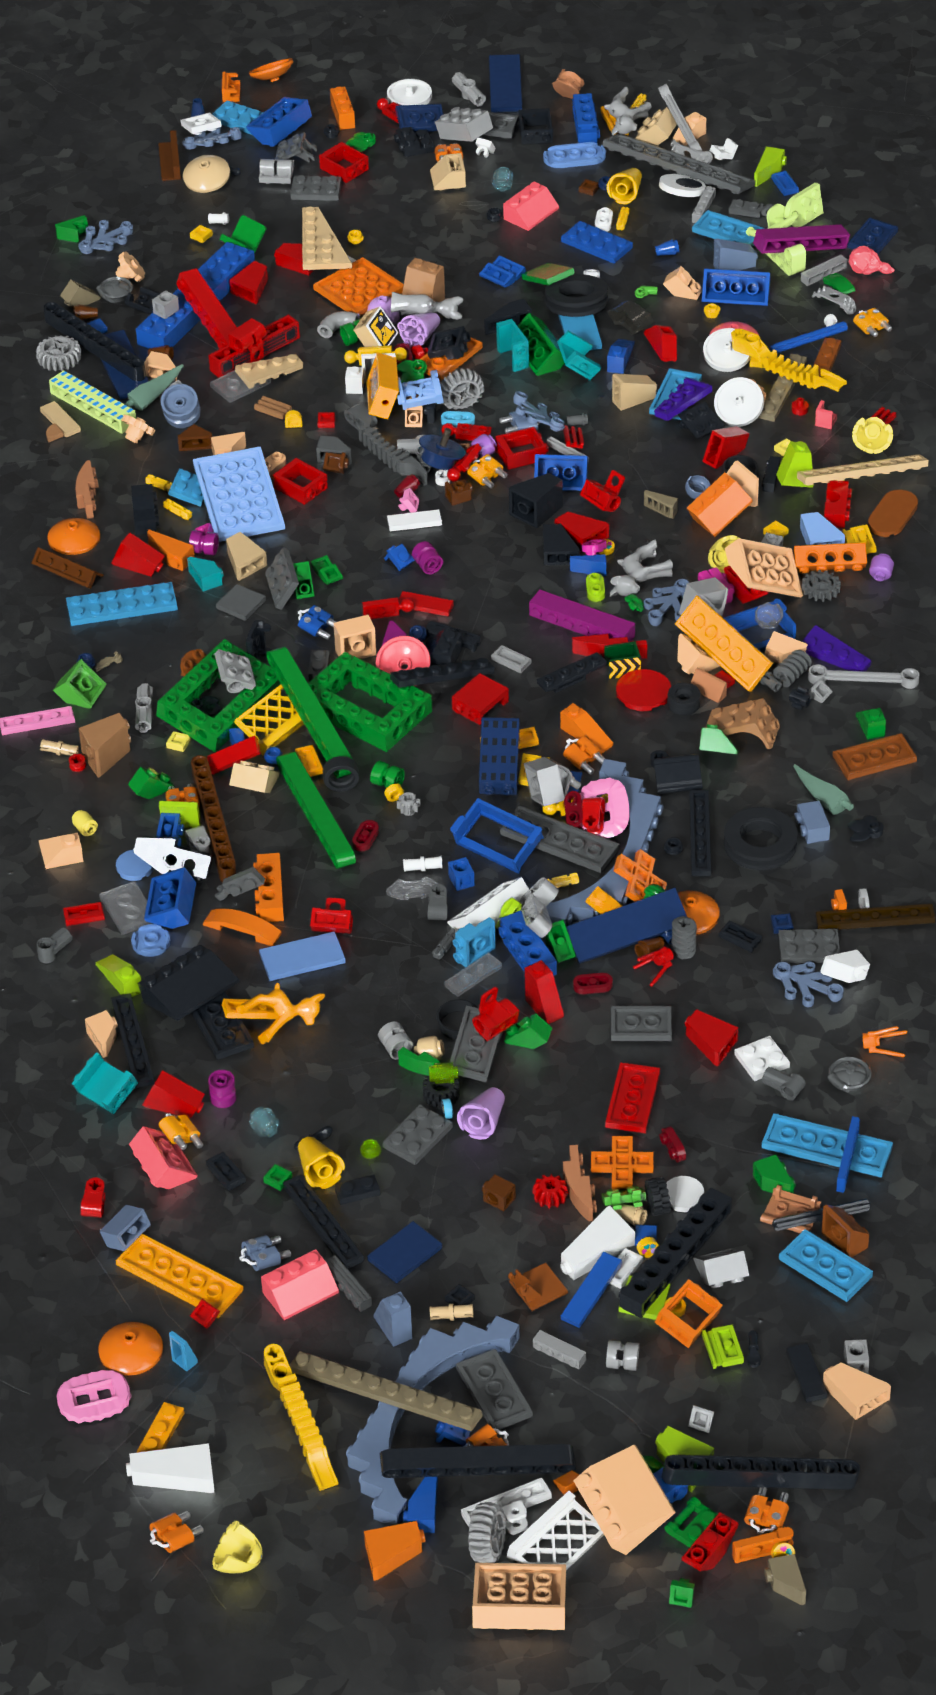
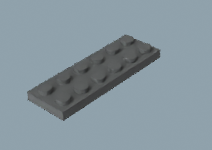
M518 806L512 814L542 828L544 838L540 840L535 848L596 872L602 873L619 851V844L524 807ZM502 826L500 829V835L525 844L528 837L505 826Z

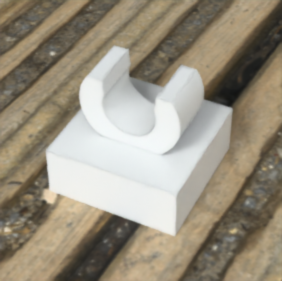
M477 138L476 145L478 148L476 153L478 156H480L482 151H485L483 154L485 158L489 156V153L494 154L496 148L492 141Z

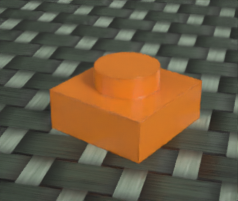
M842 889L834 891V899H831L833 910L847 909V902Z

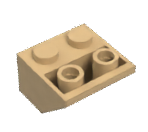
M667 107L662 111L659 109L654 113L653 117H647L643 121L644 125L638 129L635 139L659 145L668 139L677 125L670 110Z
M461 153L444 155L430 169L434 190L466 187L465 168Z
M240 761V764H233L229 785L270 793L280 772L274 771L275 767L258 764V767H256L257 763Z

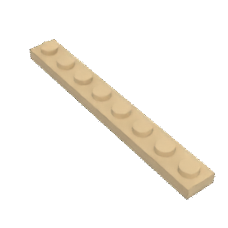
M918 454L797 472V479L805 485H813L817 482L843 481L845 478L858 479L860 476H875V474L879 473L890 474L893 471L905 472L907 469L919 470L921 467H928V459Z

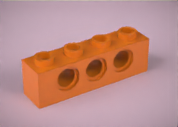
M866 543L794 546L793 548L796 569L801 574L809 573V571L818 572V570H821L823 573L825 570L842 572L845 569H852L853 571H861L867 565ZM850 555L852 560L846 561L843 556ZM812 556L815 557L817 561L815 563H811L808 561L807 558ZM832 556L834 561L828 562L825 557Z
M280 853L257 854V862H253V867L265 878V882L258 887V890H255V901H259V903H255L256 915H260V918L267 922L284 921Z

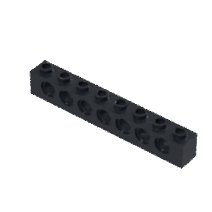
M710 1188L706 1194L703 1193L698 1203L689 1209L687 1216L677 1223L676 1229L672 1233H668L664 1243L656 1247L652 1257L644 1261L640 1271L633 1274L628 1285L621 1288L618 1295L620 1298L619 1307L642 1318L664 1289L672 1283L731 1213L732 1198L713 1188Z

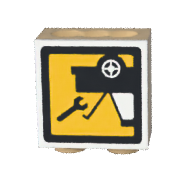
M381 306L368 310L353 329L364 347L389 346L398 334V331Z

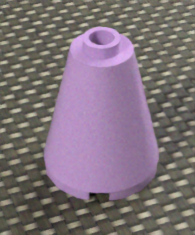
M491 1087L460 1108L457 1114V1122L463 1131L465 1129L470 1133L468 1136L482 1140L489 1138L495 1132L505 1100L503 1092L498 1088Z

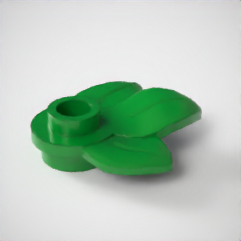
M358 132L354 134V137L348 139L346 144L362 152L376 143V136L373 133Z
M416 359L414 361L405 360L399 363L397 369L403 373L400 378L401 383L424 379V373L427 371L426 362Z

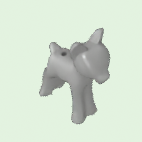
M624 87L613 98L611 104L604 106L609 111V114L616 118L615 126L611 132L612 136L617 132L619 134H628L631 131H636L637 124L633 121L639 118H647L649 115L648 111L651 109L650 102L632 109L623 104L628 94L627 87Z
M392 292L391 313L400 311V315L439 312L445 318L458 320L462 319V314L458 312V305L463 302V298L456 296L436 302L425 294L401 295Z
M655 539L636 549L634 553L624 559L617 561L618 564L623 566L624 571L628 575L611 578L610 582L615 587L611 590L610 597L617 594L621 596L637 594L640 591V586L636 582H643L658 577H672L673 563L670 559L643 567L641 564L643 559L656 557L657 542Z

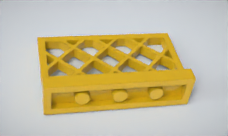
M279 685L234 721L249 738L256 736V731L265 732V738L262 740L258 738L260 752L263 756L268 748L276 747L304 725L289 697L281 696L282 685ZM268 700H277L278 707L268 706ZM281 701H290V708L281 707ZM255 710H265V716L255 715ZM268 710L278 711V718L268 717ZM281 712H289L290 718H281ZM252 719V726L245 725L242 720ZM255 720L265 721V728L256 727ZM268 721L278 722V728H268Z

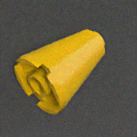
M630 168L614 174L607 183L608 195L619 204L632 202L638 194L642 178L640 170Z
M314 1137L303 1138L298 1144V1151L307 1183L313 1188L320 1187L321 1189H326L336 1184L341 1178L342 1170L345 1168L342 1158Z

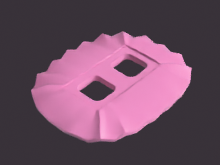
M609 777L590 781L588 785L582 787L580 794L584 798H595L598 795L608 794L609 801L605 804V812H610L611 819L604 822L603 831L597 836L607 839L621 834L629 822V802L624 785L619 780ZM583 826L582 830L587 831V828Z
M101 1370L72 1377L65 1381L58 1389L56 1398L61 1414L68 1421H75L79 1424L84 1421H101L105 1417H112L114 1414L121 1413L124 1408L128 1407L131 1393L128 1382L122 1374L113 1370ZM109 1389L111 1397L100 1400L97 1394L98 1391ZM89 1395L90 1403L78 1405L77 1396Z

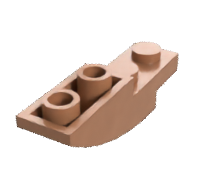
M90 460L86 461L80 469L75 489L78 509L85 508L87 519L94 518L93 511H96L94 495H96L95 488H99L95 467H91Z
M569 1145L570 1161H563V1179L567 1184L568 1195L580 1214L586 1220L593 1221V1213H597L596 1200H592V1197H595L594 1184H590V1177L585 1176L584 1169H580V1165H583V1154L578 1153V1145Z

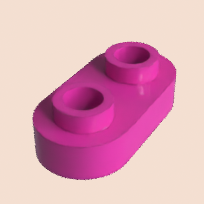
M604 539L590 540L582 544V552H586V555H596V552H603V549L607 548V540Z

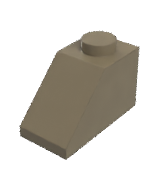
M71 279L60 295L65 300L64 303L69 307L78 306V304L87 306L101 298L93 289Z
M795 1554L768 1559V1568L764 1569L766 1581L771 1582L773 1591L800 1605H805L806 1589Z

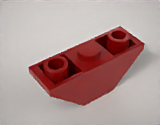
M660 325L646 329L644 335L659 358L664 362H676L677 336L673 329L669 326Z
M731 566L724 568L729 584L731 583L734 586V595L742 604L768 594V591L748 588Z
M719 1512L682 1556L681 1560L699 1571L713 1569L726 1554L739 1523Z

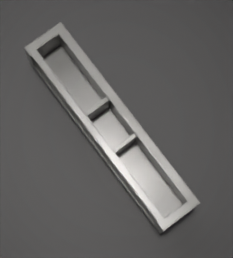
M706 186L692 213V223H696L709 209L716 196L715 187Z
M839 255L801 273V282L809 286L822 280L825 276L847 268L848 259L843 255Z

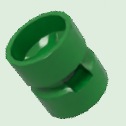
M361 319L340 326V335L345 345L349 346L360 341L353 329Z
M377 761L372 768L370 782L385 788L392 784H400L402 786L405 770L397 766H390V764L383 761Z

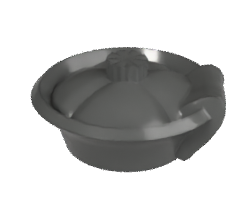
M111 277L104 280L96 289L102 298L110 303H117L127 298V294L133 289V284L123 277Z
M843 1057L830 1065L827 1078L833 1086L849 1093L857 1091L867 1084L872 1073L869 1065L863 1060L855 1057Z

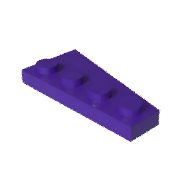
M686 377L684 383L676 387L677 391L675 393L672 392L669 395V399L664 400L654 410L655 417L667 421L671 420L674 416L713 391L712 385Z
M817 625L801 641L808 644L806 653L809 656L845 670L866 672L871 666L869 658Z

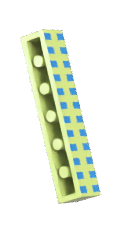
M64 370L49 380L51 394L122 434L126 432L129 426L121 421L124 414L136 419L135 410Z

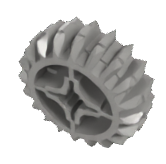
M55 335V337L43 339V342H40L39 346H37L36 358L39 365L43 366V369L48 368L49 371L69 370V367L73 368L81 360V347L78 341L74 340V338H69V336Z
M461 368L460 371L455 369L454 373L449 372V376L444 377V381L440 382L443 404L448 409L453 408L457 410L458 408L463 409L473 406V403H479L478 398H482V393L484 392V383L480 375L469 368L466 370Z
M492 1502L480 1503L472 1511L468 1532V1549L471 1557L476 1562L495 1563L502 1555L506 1534V1517L503 1509L498 1504Z

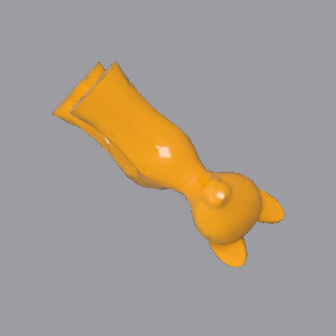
M276 983L274 990L270 993L258 994L238 1006L236 1010L238 1013L243 1014L257 1005L273 1008L278 1017L258 1036L259 1042L265 1044L272 1039L286 1022L292 1020L297 1015L301 1016L306 1025H313L320 1011L319 1002L324 999L325 994L319 993L306 997L298 1004L293 1005L287 995L280 989V984Z

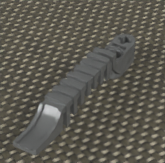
M358 403L344 411L346 420L359 430V441L363 442L365 447L368 446V450L373 451L374 455H378L380 460L383 459V463H388V467L390 469L393 468L395 473L398 472L400 475L409 476L413 474L423 486L427 485V472L423 466L412 456L409 457L410 453L408 451L401 454L402 450L400 448L395 450L394 445L389 446L390 443L388 441L384 442L385 438L380 437L381 433L377 432V427H374L377 425V418L368 414V408Z

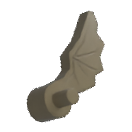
M116 651L113 657L101 659L95 668L96 672L109 666L112 662L121 663L123 661L121 654Z

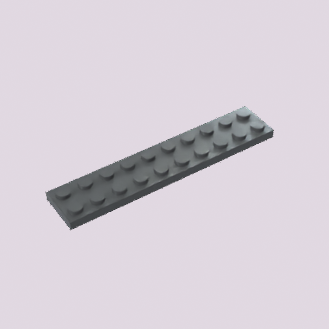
M618 133L603 140L602 146L607 147L610 151H619L622 155L633 156L636 160L649 162L650 165L662 166L663 169L676 171L679 175H688L691 179L702 180L705 184L717 185L718 188L731 190L734 194H740L755 186L756 180L623 134Z

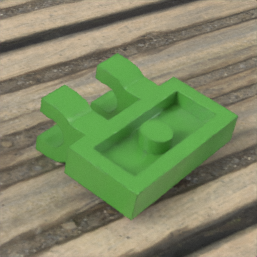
M639 1186L627 1187V1190L623 1191L608 1189L607 1193H601L604 1205H612L614 1210L622 1209L621 1204L630 1202L633 1203L634 1207L643 1206L642 1201L646 1200V1192Z

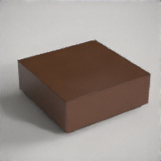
M585 179L579 186V192L594 196L600 187L598 182Z

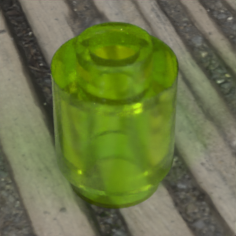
M453 1062L434 1063L433 1066H429L430 1082H435V1084L454 1083V1079L458 1078V1066H453Z

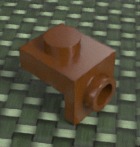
M326 452L323 471L344 474V470L348 468L349 458H347L346 453L335 454Z

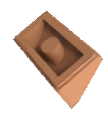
M698 667L695 669L691 684L699 688L701 695L717 703L722 701L727 694V682Z

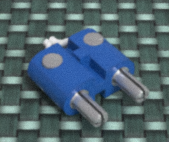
M313 605L310 609L298 611L299 628L314 637L320 635L326 640L330 639L331 635L323 629H326L329 625L334 627L336 621L333 620V615L316 605Z

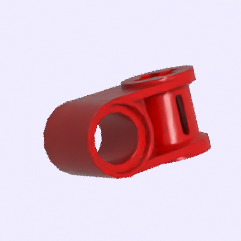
M603 797L584 798L582 802V823L589 833L599 835L604 828L605 800Z
M95 1177L86 1182L84 1196L81 1201V1216L103 1217L106 1195L102 1179Z

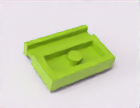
M733 1325L712 1328V1331L707 1332L702 1330V1337L713 1369H716L717 1366L727 1367L744 1363V1357Z

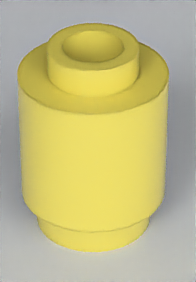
M78 810L73 814V825L83 836H90L96 832L98 824L88 812Z

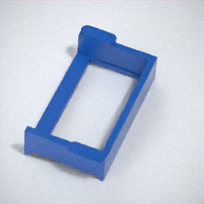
M774 599L772 602L724 617L737 631L775 619L786 632L783 635L796 639V624L785 612L787 607L780 599ZM770 639L753 645L760 652L766 650Z
M477 798L466 815L459 816L450 828L457 845L518 874L537 844L544 838L541 827L533 825ZM481 815L528 837L514 860L466 837Z

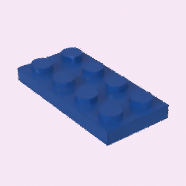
M579 221L561 236V242L613 264L633 248V242L582 221Z

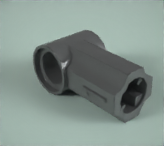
M62 927L50 937H43L37 941V953L40 962H53L56 957L55 954L72 941V935L66 928Z
M768 1067L762 1077V1083L779 1090L781 1095L787 1100H794L806 1085L805 1080L800 1075L794 1073L789 1076L772 1067Z

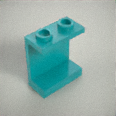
M512 319L496 323L497 351L504 353L512 350L513 372L529 368V345L527 338Z
M569 330L557 341L564 363L568 368L589 380L601 370L598 363L585 356L593 347L591 343Z
M97 1052L93 1057L89 1058L86 1066L75 1076L72 1082L78 1093L112 1114L118 1110L138 1084L132 1073L127 1070L123 1073L105 1062Z

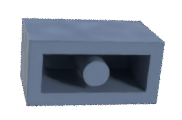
M820 801L797 804V812L794 813L795 822L800 825V834L802 837H805L807 844L829 840L830 825Z
M125 1205L100 1230V1233L107 1247L125 1251L151 1224L144 1209Z

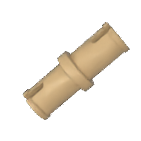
M42 739L40 745L42 747L40 748L41 751L53 752L59 756L62 754L69 756L79 754L80 748L78 745L65 744L63 741L54 742Z
M450 1303L449 1306H430V1320L450 1319V1321H454L455 1318H474L473 1304L454 1305Z

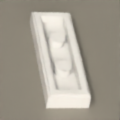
M439 509L387 516L390 531L442 525Z

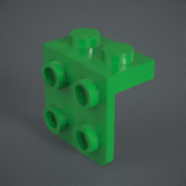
M242 215L231 238L222 234L219 240L253 250L255 254L266 231V226Z

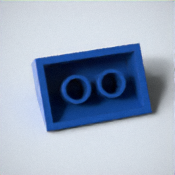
M535 454L534 478L550 473L563 480V490L582 491L588 474V457Z
M185 867L151 879L144 916L146 922L171 929L189 924L196 881Z

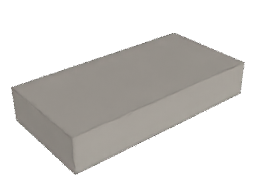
M503 645L491 655V660L519 673H522L531 664V658Z

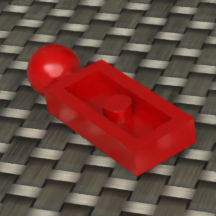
M380 98L377 101L378 109L398 123L395 107L399 105L395 102L389 104L387 99Z
M446 423L441 428L442 434L445 428H449L452 430L450 436L456 434L455 439L468 441L474 440L481 434L491 435L492 427L458 423L457 427H454L451 423Z
M477 443L467 448L464 458L459 459L448 470L447 478L452 482L458 481L461 476L460 472L464 473L470 468L469 464L478 458V453L482 447Z
M398 597L362 602L363 616L369 615L370 619L399 616V610L411 612L414 609V602L410 598H405L400 603Z

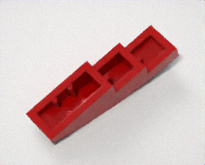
M608 634L572 637V652L584 656L598 652L604 658L605 646L628 643V638L609 639ZM647 640L636 641L641 659L647 658Z

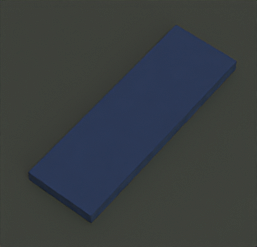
M520 54L489 55L491 112H518V110H522Z
M124 330L104 334L136 355ZM101 359L119 399L128 398L129 392L139 385L148 382L147 377L142 381H133Z
M676 888L566 926L578 963L581 964L637 944L640 940L651 939L672 931L673 920L677 917H687Z

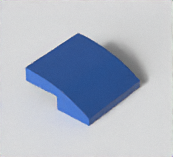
M499 255L492 264L487 263L479 273V276L500 286L508 287L522 276L521 274L526 272L524 266Z

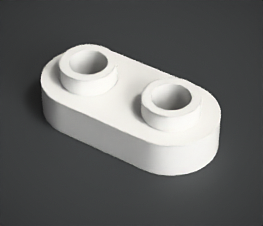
M606 207L599 209L596 214L595 227L608 232L612 225L613 211Z

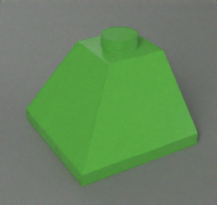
M80 659L59 680L53 691L65 703L90 709L107 684Z

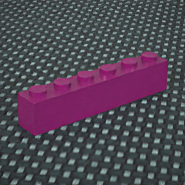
M841 224L757 229L753 244L762 254L781 253L786 248L800 243L804 246L805 251L846 249L850 234Z
M539 590L529 602V616L586 636L608 634L609 639L627 637L628 642L632 641L635 637L634 622L543 590Z

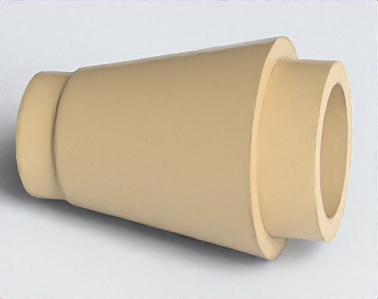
M621 1204L622 1209L615 1210L623 1220L634 1226L644 1225L647 1220V1210L642 1206L634 1207L633 1205Z

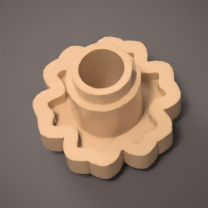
M122 252L118 259L120 266L115 272L117 277H123L128 280L134 278L137 282L145 278L143 267L128 252Z
M124 414L121 420L129 425L125 432V438L136 444L141 440L144 433L153 436L155 432L154 428L145 424L146 421L139 417L135 419Z

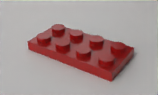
M620 1062L605 1121V1128L646 1134L660 1076V1068Z

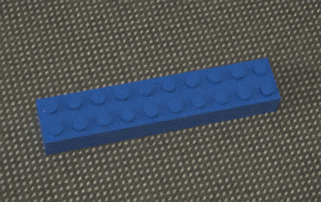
M226 242L198 269L219 302L230 292V279L255 261L254 251ZM177 289L173 293L178 296L179 310L167 319L152 313L136 328L137 345L148 349L164 345L173 347L201 320L193 311L190 303L186 301L181 290Z

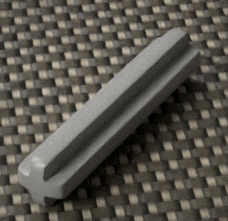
M554 437L547 439V446L563 455L587 456L572 447H567L565 443Z

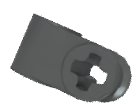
M442 884L432 885L429 890L428 920H447V889Z

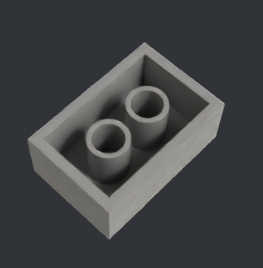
M455 107L451 109V112L441 115L440 119L435 121L440 139L472 142L493 128L489 112L481 109L474 110Z

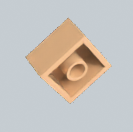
M369 615L334 623L335 650L338 657L344 652L359 659L376 656L375 627Z

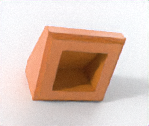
M570 1471L553 1480L563 1495L568 1491L571 1493L579 1491L573 1481L579 1474L574 1471Z

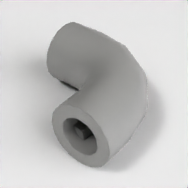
M348 311L334 312L321 321L317 331L320 336L330 338L341 325L360 319V314Z

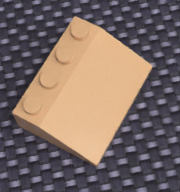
M740 538L725 548L728 564L748 588L800 598L803 596L791 548Z
M632 1445L589 1466L573 1480L610 1546L625 1555L676 1513L636 1445Z
M475 1563L472 1606L473 1628L565 1630L566 1564Z

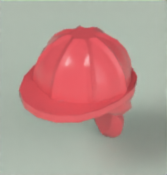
M859 246L853 249L849 255V264L852 270L858 274L869 275L876 271H880L883 274L894 272V268L888 263L880 261L878 254L869 247Z

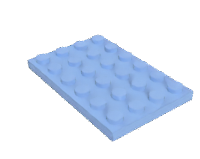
M261 447L193 459V466L214 533H218L219 542L226 541L227 538L238 532L248 537L285 529V523Z

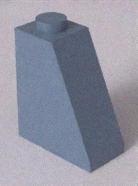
M714 239L713 266L715 269L739 271L756 267L758 254L750 244Z
M401 1291L382 1299L374 1313V1319L392 1346H397L412 1339L411 1306Z

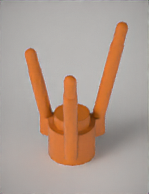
M894 1026L862 1033L863 1049H869V1053L905 1057L903 1053L878 1049L876 1046H880L879 1038L907 1034V1030L895 1031L899 1027Z

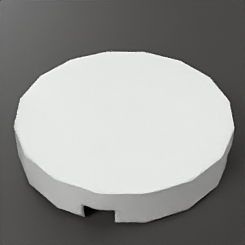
M690 1176L674 1177L666 1183L670 1196V1207L677 1212H688L692 1206L694 1207L698 1203L700 1196L704 1193L702 1184Z

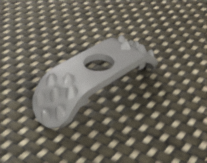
M675 139L671 142L672 152L685 156L684 151H688L691 154V158L707 164L713 159L710 151H697L680 145Z
M823 286L817 292L814 291L811 296L812 298L823 297L839 304L840 308L844 309L849 315L854 314L856 311L855 301L850 296L830 287ZM835 294V295H838L839 297L833 298V297H831L830 295Z

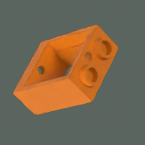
M688 1279L660 1310L655 1323L687 1348H690L702 1334V1330H706L718 1316L723 1305L717 1298L705 1292L700 1285ZM685 1296L709 1314L696 1330L672 1313V1310Z

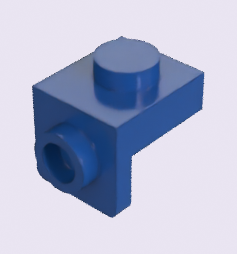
M403 544L397 547L395 545L390 547L386 551L387 555L384 557L386 561L390 559L399 571L415 561Z

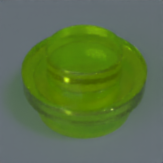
M368 1139L361 1145L360 1153L365 1158L373 1159L380 1155L381 1147L376 1140Z

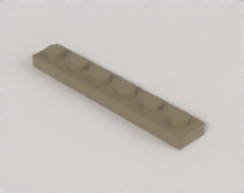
M790 354L788 358L791 359V365L794 361L798 362V367L801 363H807V357L798 354ZM778 376L758 418L775 422L795 385L793 379L788 380L786 376Z

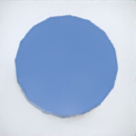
M134 850L126 851L116 860V871L120 874V877L129 881L142 880V877H148L152 874L154 868L133 853Z
M156 924L141 926L136 933L132 934L131 938L133 950L145 957L158 956L166 952L171 942L168 930H164L162 926Z

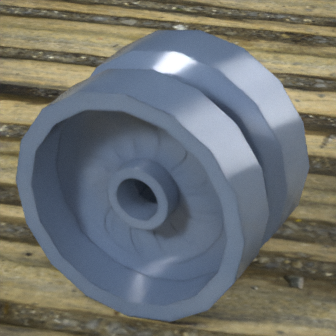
M186 384L172 385L161 396L163 413L166 421L171 426L186 428L196 423L199 419L201 408L197 394L192 387Z

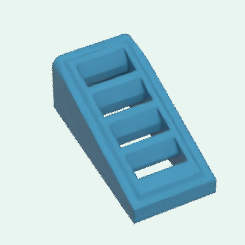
M171 1331L169 1338L172 1361L185 1371H188L198 1363V1359L187 1341L174 1331Z

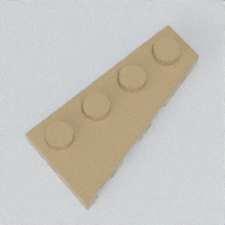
M290 354L288 356L236 365L235 372L250 389L256 383H266V379H276L282 373L287 375L303 369V362L296 354Z

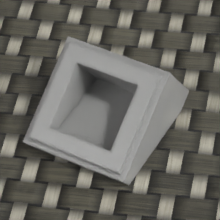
M819 679L809 689L808 694L812 695V699L823 703L833 691Z

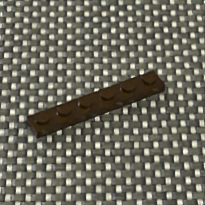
M932 904L817 911L815 915L818 929L841 930L935 923Z

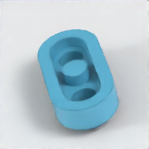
M446 411L441 415V424L451 423L454 427H457L458 423L474 425L475 415L471 412Z

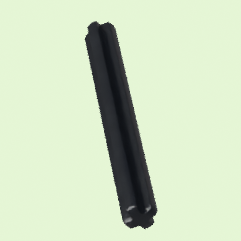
M868 1199L834 1205L851 1215L869 1211L871 1207ZM823 1208L773 1219L772 1226L775 1231L820 1222L823 1220Z

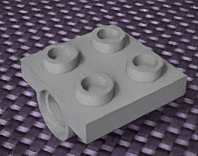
M260 159L259 183L291 184L294 160Z
M218 649L215 653L221 681L225 682L227 691L238 693L244 688L253 690L256 683L249 658Z

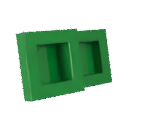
M839 273L823 277L824 284L832 286V289L843 294L855 291V287L851 282Z
M327 555L311 561V567L325 584L328 585L343 579L336 564H332Z
M404 1047L398 1051V1061L401 1067L427 1076L431 1072L436 1074L437 1070L440 1073L439 1060L426 1052L418 1056Z

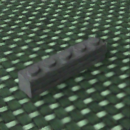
M336 1255L325 1260L339 1289L345 1293L348 1300L353 1302L354 1307L358 1308L360 1312L371 1307V1296Z

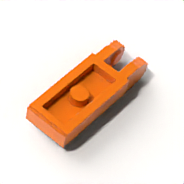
M781 1527L775 1532L732 1542L733 1560L735 1563L769 1556L771 1555L772 1547L780 1541L788 1542L793 1547L792 1537L794 1532L790 1527Z

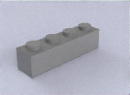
M539 1330L533 1338V1348L561 1362L567 1363L571 1367L580 1369L586 1361L585 1351Z

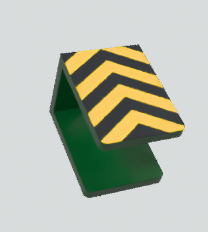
M636 641L604 647V659L607 661V665H609V679L621 678L630 671L641 669V656Z

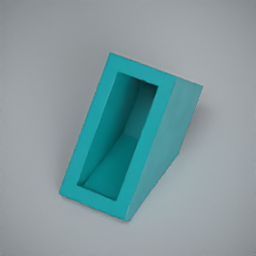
M195 557L187 558L188 571L203 592L222 585L224 574L221 567H218L214 561Z

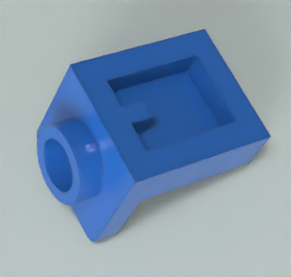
M441 1421L438 1422L435 1429L437 1433L435 1441L438 1443L445 1437L464 1446L466 1445V1439L470 1435L469 1430Z

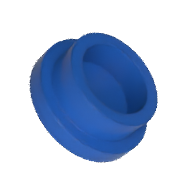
M270 747L266 750L264 759L267 763L276 764V757L283 754L279 748Z

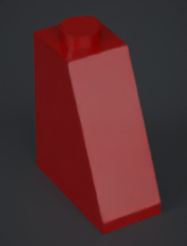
M283 243L276 249L274 253L276 265L308 276L314 271L303 270L302 244Z
M257 261L250 263L230 279V292L251 303L257 304L268 281L267 266Z
M738 426L712 430L702 462L714 469H718L727 458L735 456L745 449L750 433Z
M566 512L555 519V524L563 526L581 552L583 543L595 539L609 538V523L572 512Z
M129 532L121 542L111 564L152 577L155 572L159 573L164 566L162 561L165 556Z
M540 960L525 967V1001L546 1023L550 1024L563 1018L564 1013L553 972Z
M697 1009L685 1021L686 1036L715 1066L720 1065L738 1041V1027Z
M162 1070L142 1106L174 1115H187L191 1119L195 1112L199 1114L204 1105L202 1099L205 1094Z

